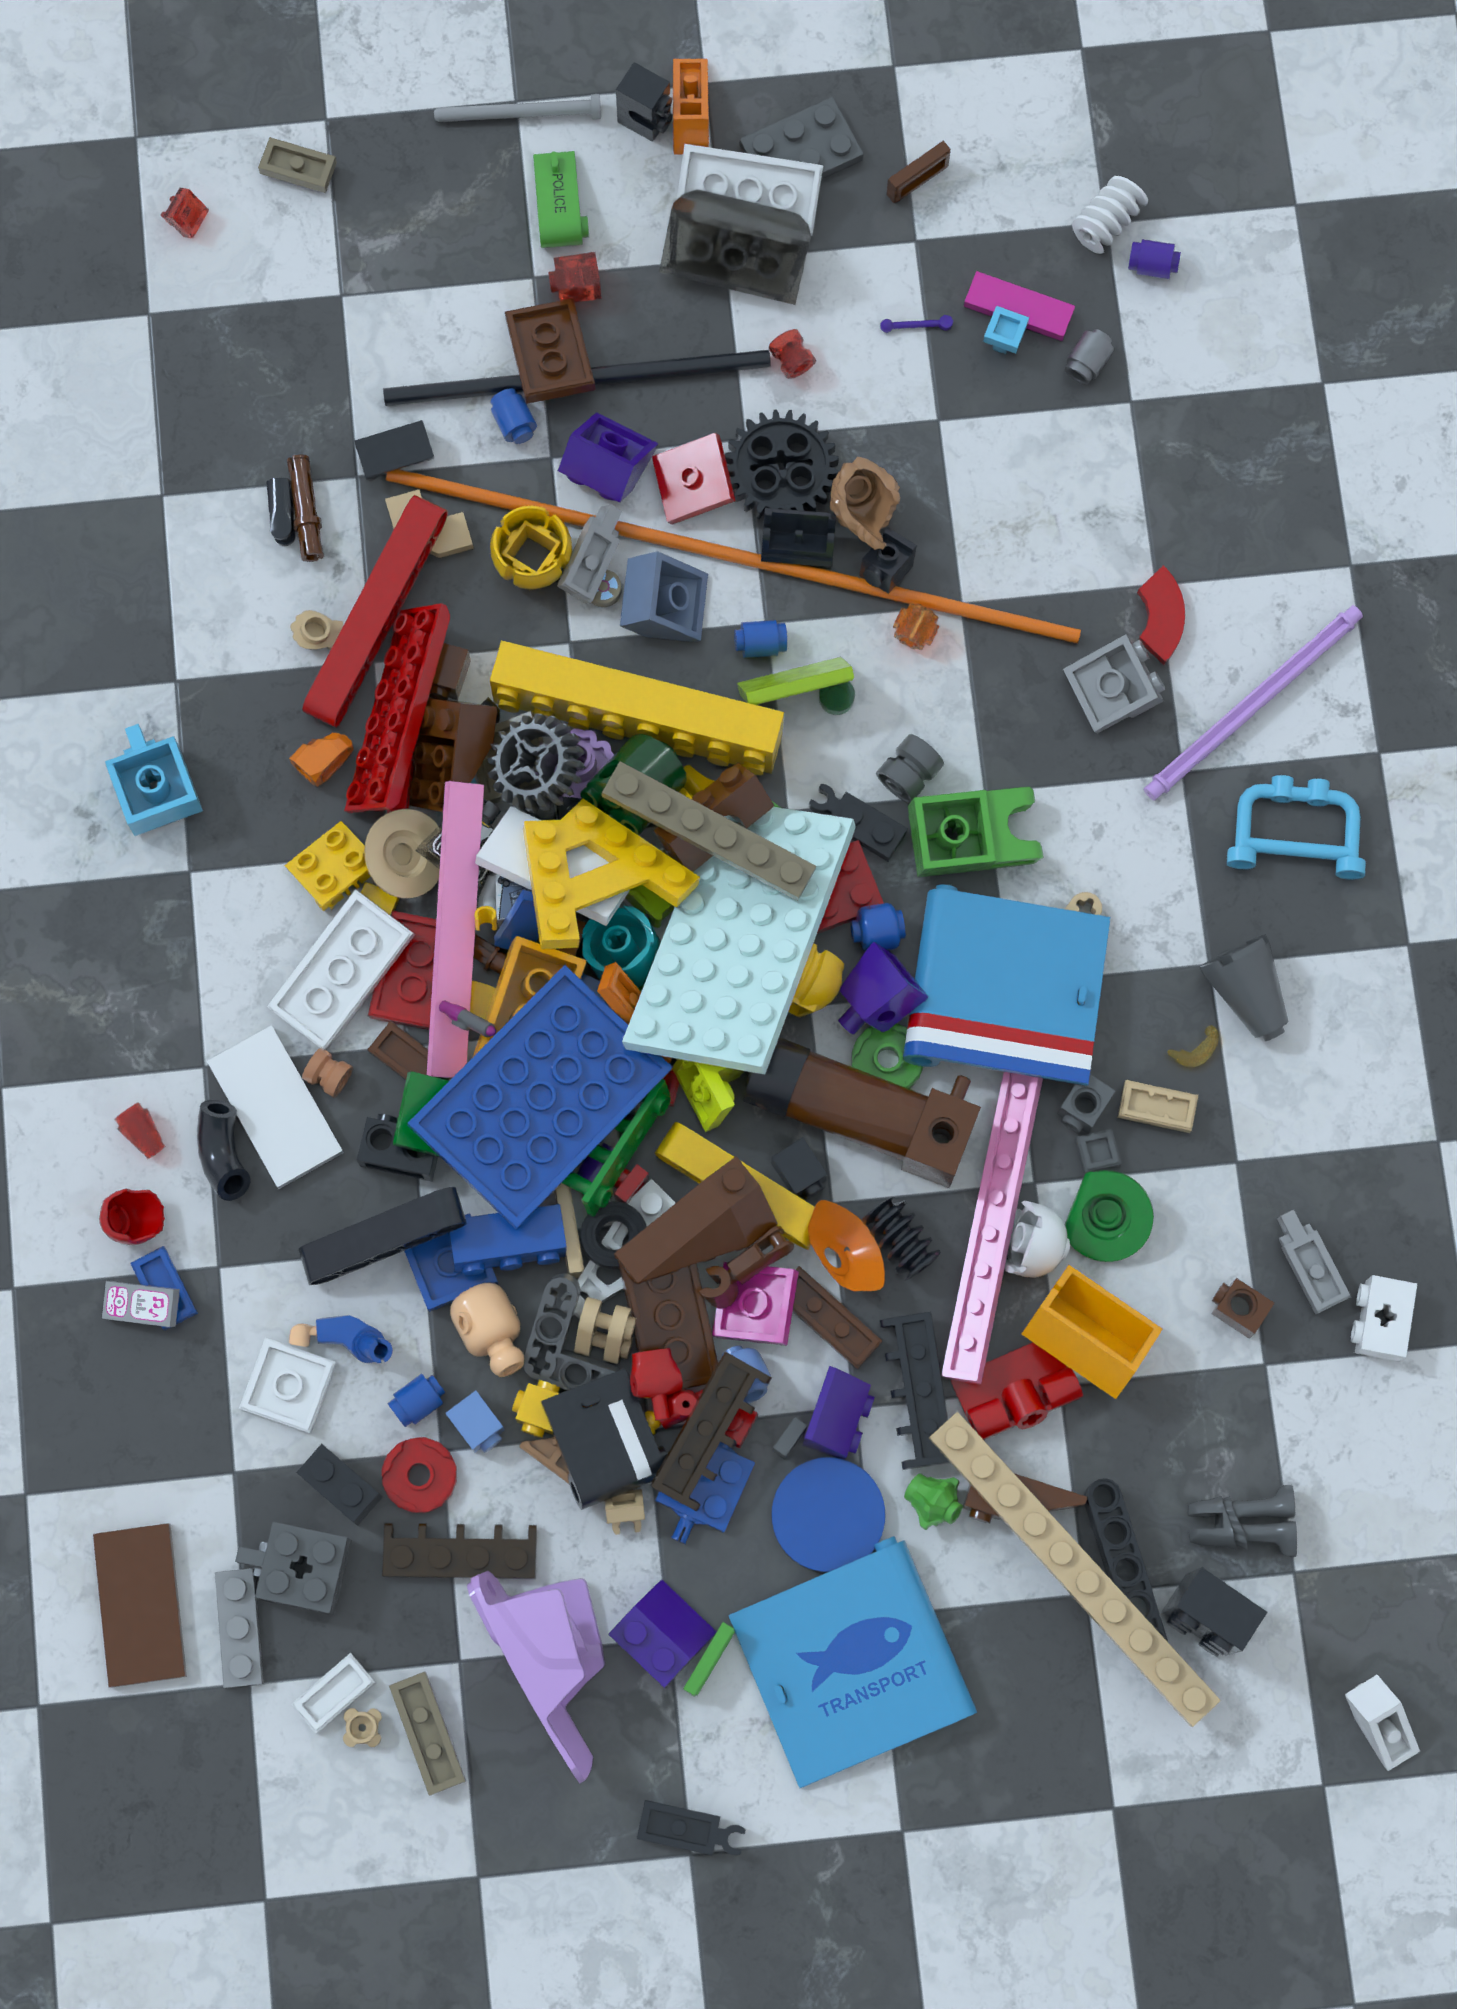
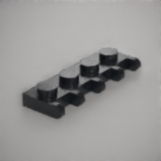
M930 1311L879 1320L880 1328L895 1327L899 1351L885 1353L886 1362L900 1360L904 1388L891 1390L890 1393L891 1399L906 1397L910 1426L896 1428L897 1436L912 1434L915 1460L909 1459L901 1462L902 1470L950 1463L929 1440V1437L949 1420L932 1313Z

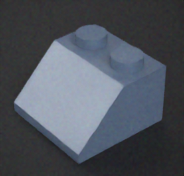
M659 551L628 558L620 627L644 637L689 642L701 641L708 573Z

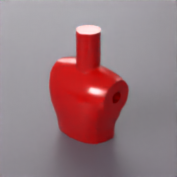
M670 1348L632 1354V1370L630 1375L632 1393L634 1397L652 1399L655 1421L670 1419L666 1396L681 1391L683 1386L681 1372L673 1359Z
M704 1388L698 1392L682 1389L677 1393L666 1396L670 1419L661 1420L662 1426L668 1429L673 1425L686 1421Z

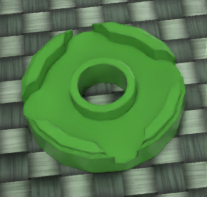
M896 1023L885 1032H881L871 1026L866 1028L856 1039L851 1054L853 1068L908 1089L919 1080L923 1070V1066L913 1065L903 1060L907 1034L906 1026ZM884 1050L894 1051L898 1056V1064L892 1068H885L879 1064L878 1054Z

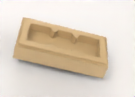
M1125 1080L1117 1118L1190 1133L1192 1131L1198 1095Z

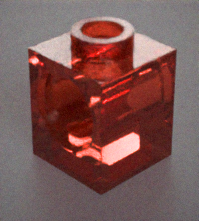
M595 252L553 258L555 271L548 272L551 293L558 292L559 301L573 298L574 303L602 299Z

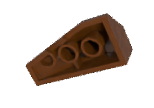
M735 1156L615 1252L614 1257L638 1285L677 1272L681 1268L702 1261L704 1263L735 1250L737 1252L749 1248L767 1231L776 1227L778 1223L759 1183L738 1157Z

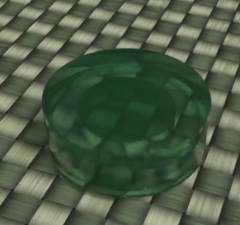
M850 682L819 690V703L829 714H844L854 704L855 690Z

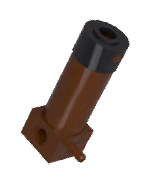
M781 1037L778 1038L766 1074L749 1072L745 1085L747 1089L743 1100L746 1103L782 1117L788 1116L903 1161L901 1170L949 1189L981 1109L980 1106L964 1100L971 1083L968 1077L957 1076L950 1095L932 1088L928 1097L812 1052V1049ZM942 1134L947 1137L949 1142L939 1143L935 1141L933 1135Z

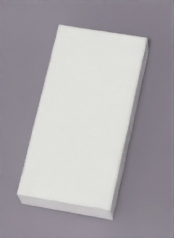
M350 1653L291 1705L315 1734H318L376 1682L353 1654Z

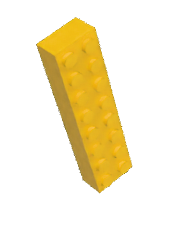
M502 640L490 677L493 701L504 711L518 713L519 710L527 712L532 711L535 714H543L546 718L554 716L559 720L568 722V725L574 729L588 730L590 727L601 730L605 736L618 740L623 739L624 736L631 738L637 734L648 735L668 744L677 755L693 757L695 754L707 757L710 763L719 766H728L729 763L737 764L739 762L755 775H763L764 772L772 774L783 735L784 712Z

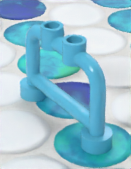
M1277 775L1272 777L1271 784H1255L1247 788L1240 796L1237 806L1235 847L1227 850V866L1235 869H1251L1256 867L1257 853L1336 860L1337 877L1351 880L1365 877L1366 861L1359 858L1361 820L1359 806L1354 798L1347 793L1329 790L1330 782L1328 780L1311 779L1308 781L1307 788L1293 786L1294 779L1292 777ZM1259 798H1268L1277 803L1300 801L1307 802V804L1312 806L1338 805L1346 813L1344 846L1251 838L1252 805Z

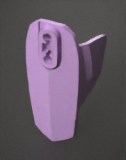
M486 1571L471 1578V1582L467 1584L471 1600L491 1639L500 1646L533 1709L580 1784L586 1780L590 1773L593 1755L568 1714L566 1706L584 1685L605 1666L603 1646L587 1582L583 1578L573 1579L509 1596L491 1572Z

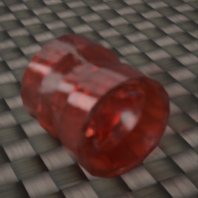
M798 329L788 330L780 334L768 347L773 357L779 359L782 363L781 370L787 379L796 378L804 374L816 362L811 350L805 349L803 345L804 339Z

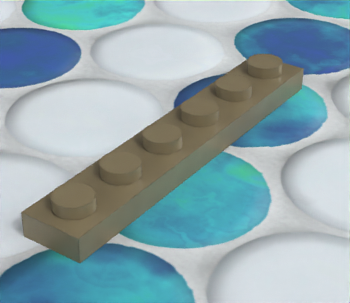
M621 761L602 791V797L797 901L800 899L816 870V865Z

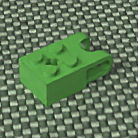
M1031 787L914 797L908 805L917 877L1035 864L1043 859L1042 846L1038 841L1020 840L1011 834L1008 827L1009 815L1026 811L1035 803L1034 790ZM947 828H952V833H958V837L955 840L946 836L945 831Z

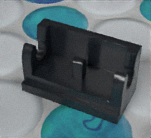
M423 420L354 440L366 480L377 475L434 459Z
M765 508L761 562L832 567L836 525L835 513Z

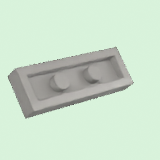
M254 1568L215 1572L223 1687L225 1689L264 1684L257 1598H255L256 1579L253 1576Z

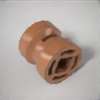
M321 1047L309 1060L302 1074V1079L311 1085L319 1083L326 1094L335 1098L348 1082L353 1066L345 1061L338 1062L333 1060L332 1054Z

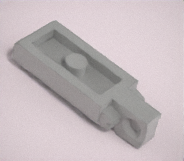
M612 504L601 506L596 517L590 516L587 523H585L572 551L570 561L566 565L557 587L585 604L593 601L620 542V539L617 538L619 532L614 528L622 511Z
M1294 1210L1279 1216L1277 1220L1284 1233V1236L1279 1238L1282 1245L1281 1249L1315 1315L1351 1297L1318 1231H1314L1310 1224L1302 1226Z

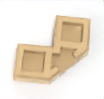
M419 489L385 499L393 529L412 496L416 495L422 498ZM463 512L447 516L444 527L430 554L442 558L474 549Z

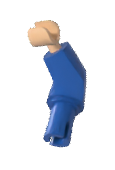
M351 1315L316 1319V1326L301 1323L293 1326L290 1331L289 1343L291 1345L309 1347L310 1338L313 1335L317 1336L318 1344L343 1345L356 1359L364 1363H382L381 1360L387 1362L393 1353L391 1343L385 1340L379 1330Z

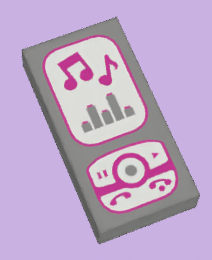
M106 1281L102 1319L176 1327L180 1289Z

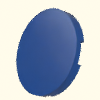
M831 1457L813 1459L793 1469L779 1485L772 1505L773 1531L783 1551L794 1562L813 1571L828 1573L873 1552L875 1549L874 1544L879 1542L884 1530V1500L875 1481L856 1464L844 1459Z

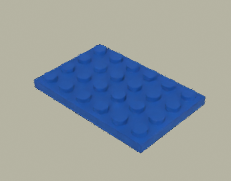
M564 965L408 1122L407 1126L509 1224L517 1229L673 1067L660 1055L625 1049L622 1040L628 1024Z

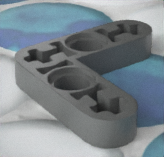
M560 1273L552 1277L544 1289L524 1354L523 1367L528 1376L533 1379L549 1382L562 1389L570 1390L591 1382L595 1370L600 1372L597 1377L599 1379L622 1369L563 1349L581 1288L574 1276ZM561 1283L567 1285V1292L571 1293L572 1296L567 1295L560 1309L553 1308L558 1298V1292L553 1290V1288H558ZM547 1317L556 1318L561 1323V1333L556 1336L546 1334L542 1329V1320ZM543 1344L550 1345L545 1356V1361L550 1363V1365L546 1364L543 1369H538L536 1367L537 1361L532 1359V1357L536 1358L539 1355ZM571 1364L583 1366L587 1373L586 1379L582 1382H573L567 1376V1367Z

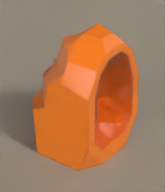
M331 733L324 738L312 739L308 744H302L289 760L303 777L312 785L318 787L326 782L348 759L354 750L353 742L346 735Z

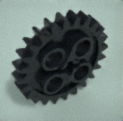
M774 409L772 419L768 420L761 412L759 413L758 424L747 419V432L737 428L736 438L738 441L729 440L728 449L731 452L725 453L726 463L729 464L727 467L729 476L732 477L730 478L732 489H737L734 493L735 502L746 499L744 511L747 512L756 507L757 519L764 515L765 508L804 511L807 508L810 512H816L817 506L815 501L821 504L827 503L825 492L831 493L833 484L831 480H834L839 470L833 467L838 466L839 456L831 455L835 452L836 445L835 443H826L829 432L826 430L817 434L819 422L816 420L809 426L806 425V414L804 413L798 420H793L792 410H788L785 418H780L777 409ZM799 443L806 449L803 452L796 453L788 447L791 444ZM757 447H766L771 452L765 456H758L753 450ZM810 461L813 464L810 466L806 462ZM777 463H783L786 469L779 470ZM754 467L757 470L751 471L750 468ZM802 476L810 482L807 485L798 486L792 480L795 477ZM761 480H769L774 486L770 489H761L757 486V483Z

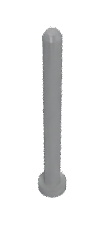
M591 94V100L446 107L434 110V118L438 122L592 114V119H601L600 94Z

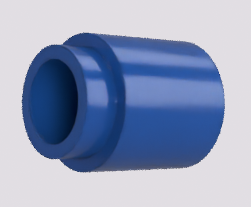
M512 388L497 393L490 401L492 405L491 413L505 441L522 444L530 440L534 435L533 432L537 428V424L523 396L517 394L516 390Z
M776 620L741 622L740 629L734 631L736 651H742L743 658L778 656L779 652H787L785 623H777Z
M421 1373L393 1394L395 1398L387 1404L404 1427H407L412 1422L416 1425L444 1404L440 1397L445 1394V1391L433 1375L426 1379Z

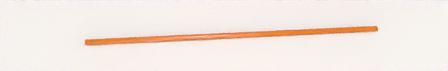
M401 469L387 472L386 481L508 510L522 506L543 507L546 511H549V517L556 515L563 523L584 527L590 516L596 517V515ZM618 521L614 528L619 532L618 536L1076 644H1078L1081 630L897 586L888 594L880 588L870 585L863 578L808 565L761 562V554Z

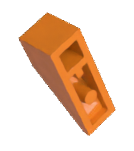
M673 59L674 155H682L685 144L709 147L708 59Z

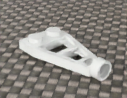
M651 1179L631 1198L628 1204L642 1215L646 1226H648L672 1207L675 1202ZM614 1221L601 1243L608 1249H620L624 1238L629 1232L627 1227L621 1222ZM590 1260L584 1272H582L577 1280L581 1288L580 1292L586 1293L590 1298L601 1300L603 1303L624 1290L622 1277L610 1285L604 1284L596 1275L597 1269L600 1266ZM566 1292L560 1299L563 1302L567 1295L572 1296V1294ZM581 1295L579 1296L574 1313L579 1319L585 1303Z

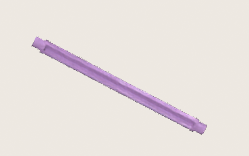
M1354 605L1344 613L1340 612L1315 638L1304 645L1159 774H1155L1152 777L1153 781L1144 788L1146 795L1154 801L1161 794L1168 793L1170 788L1190 772L1196 764H1199L1261 707L1265 706L1315 662L1320 655L1331 648L1346 633L1352 631L1355 628L1354 625L1363 618L1362 612Z

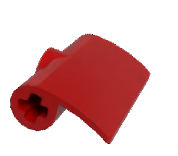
M1030 1343L986 1362L981 1384L951 1380L953 1389L970 1426L983 1440L1015 1426L1019 1429L1034 1427L1047 1417L1048 1412L1083 1397L1081 1386L1074 1371L1035 1343Z

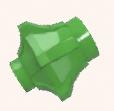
M921 1473L913 1478L905 1491L904 1498L916 1510L921 1528L927 1530L932 1525L938 1526L943 1522L953 1524L957 1520L963 1509V1505L958 1502L957 1489L960 1483L958 1479L954 1477L948 1479L927 1478Z

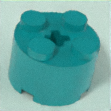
M623 906L624 908L616 910L607 926L590 918L583 929L582 952L598 979L601 981L605 966L616 962L637 988L644 985L661 943L647 917L634 907Z

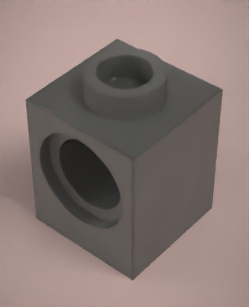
M1090 1075L1088 1086L1075 1084L1057 1115L1063 1118L1061 1122L1072 1131L1080 1133L1083 1130L1089 1134L1116 1090ZM1078 1098L1089 1099L1093 1103L1094 1111L1088 1114L1081 1113L1075 1106V1100Z

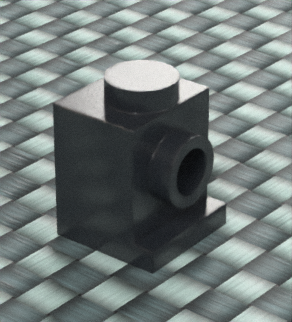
M887 527L882 536L886 546L883 550L870 549L862 558L859 576L864 578L870 585L878 587L889 594L913 567L917 545Z

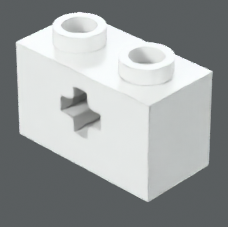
M1372 1275L1366 1280L1365 1284H1360L1356 1305L1362 1306L1360 1321H1354L1351 1331V1342L1356 1343V1354L1397 1362L1406 1358L1417 1283ZM1381 1310H1384V1317L1390 1319L1383 1326H1380L1381 1320L1375 1317V1314Z

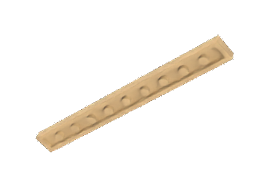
M958 1412L929 1437V1440L1190 1727H1194L1221 1701Z

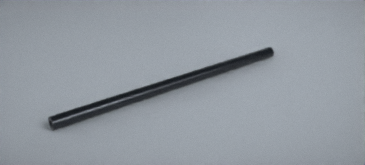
M768 349L591 367L595 385L768 368L771 367V360ZM519 375L389 387L383 388L385 406L496 395L503 390L511 388L519 393L523 392Z

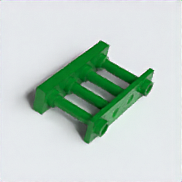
M664 1079L641 1101L642 1105L633 1119L630 1121L624 1118L615 1128V1130L623 1133L614 1149L610 1151L598 1145L588 1155L604 1164L593 1182L574 1172L562 1182V1184L584 1194L581 1200L588 1215L594 1217L600 1207L604 1208L608 1204L613 1194V1186L657 1116H662L667 1111L671 1095Z

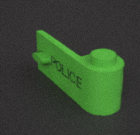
M553 151L551 153L533 154L541 248L583 245L582 238L589 237L588 217L580 216L575 151Z

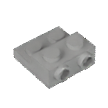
M1127 634L1063 669L1093 731L1097 734L1127 717L1134 718L1164 701L1160 694L1165 690L1161 678L1156 671L1150 673L1144 662L1150 659L1146 648L1140 640L1134 642Z

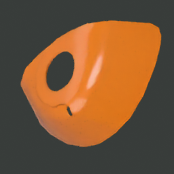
M827 1200L818 1201L808 1225L809 1241L823 1266L840 1286L851 1291L880 1290L884 1286L885 1281L884 1262L880 1248L875 1238L870 1234L868 1227L848 1209ZM826 1248H830L838 1254L841 1260L840 1268H836L828 1262L825 1256Z

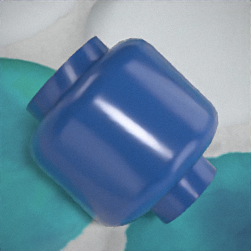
M890 903L861 907L857 911V920L850 921L852 940L854 943L860 942L865 952L873 942H876L886 950L896 949L900 944V939H905L906 937L902 911H896Z

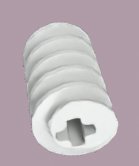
M1121 176L1112 177L1108 181L1107 186L1100 190L1099 195L1091 200L1090 206L1085 207L1081 215L1073 220L1072 227L1076 237L1087 249L1098 254L1104 253L1101 243L1106 246L1113 243L1112 235L1119 236L1122 233L1120 225L1128 226L1131 223L1129 215L1137 216L1140 209L1138 205L1143 207L1148 204L1147 195L1129 179Z

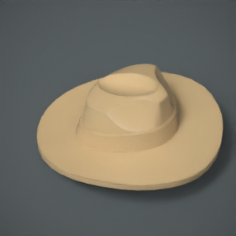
M401 809L380 817L370 828L364 849L366 866L373 881L387 894L398 898L418 897L431 890L439 880L440 856L434 852L433 843L442 832L430 816L417 810ZM442 836L435 843V850L439 854H441V845L438 850L437 846L441 842Z

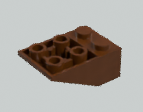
M428 698L413 752L414 769L409 790L410 806L443 812L445 782H472L491 749V744L494 743L497 707Z

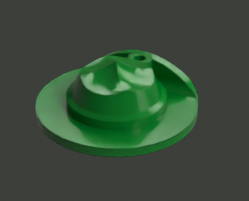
M1108 1170L1087 1172L1082 1179L1064 1224L1067 1238L1070 1240V1245L1076 1251L1090 1259L1103 1262L1125 1259L1140 1250L1148 1240L1154 1221L1153 1206L1145 1189L1130 1176Z

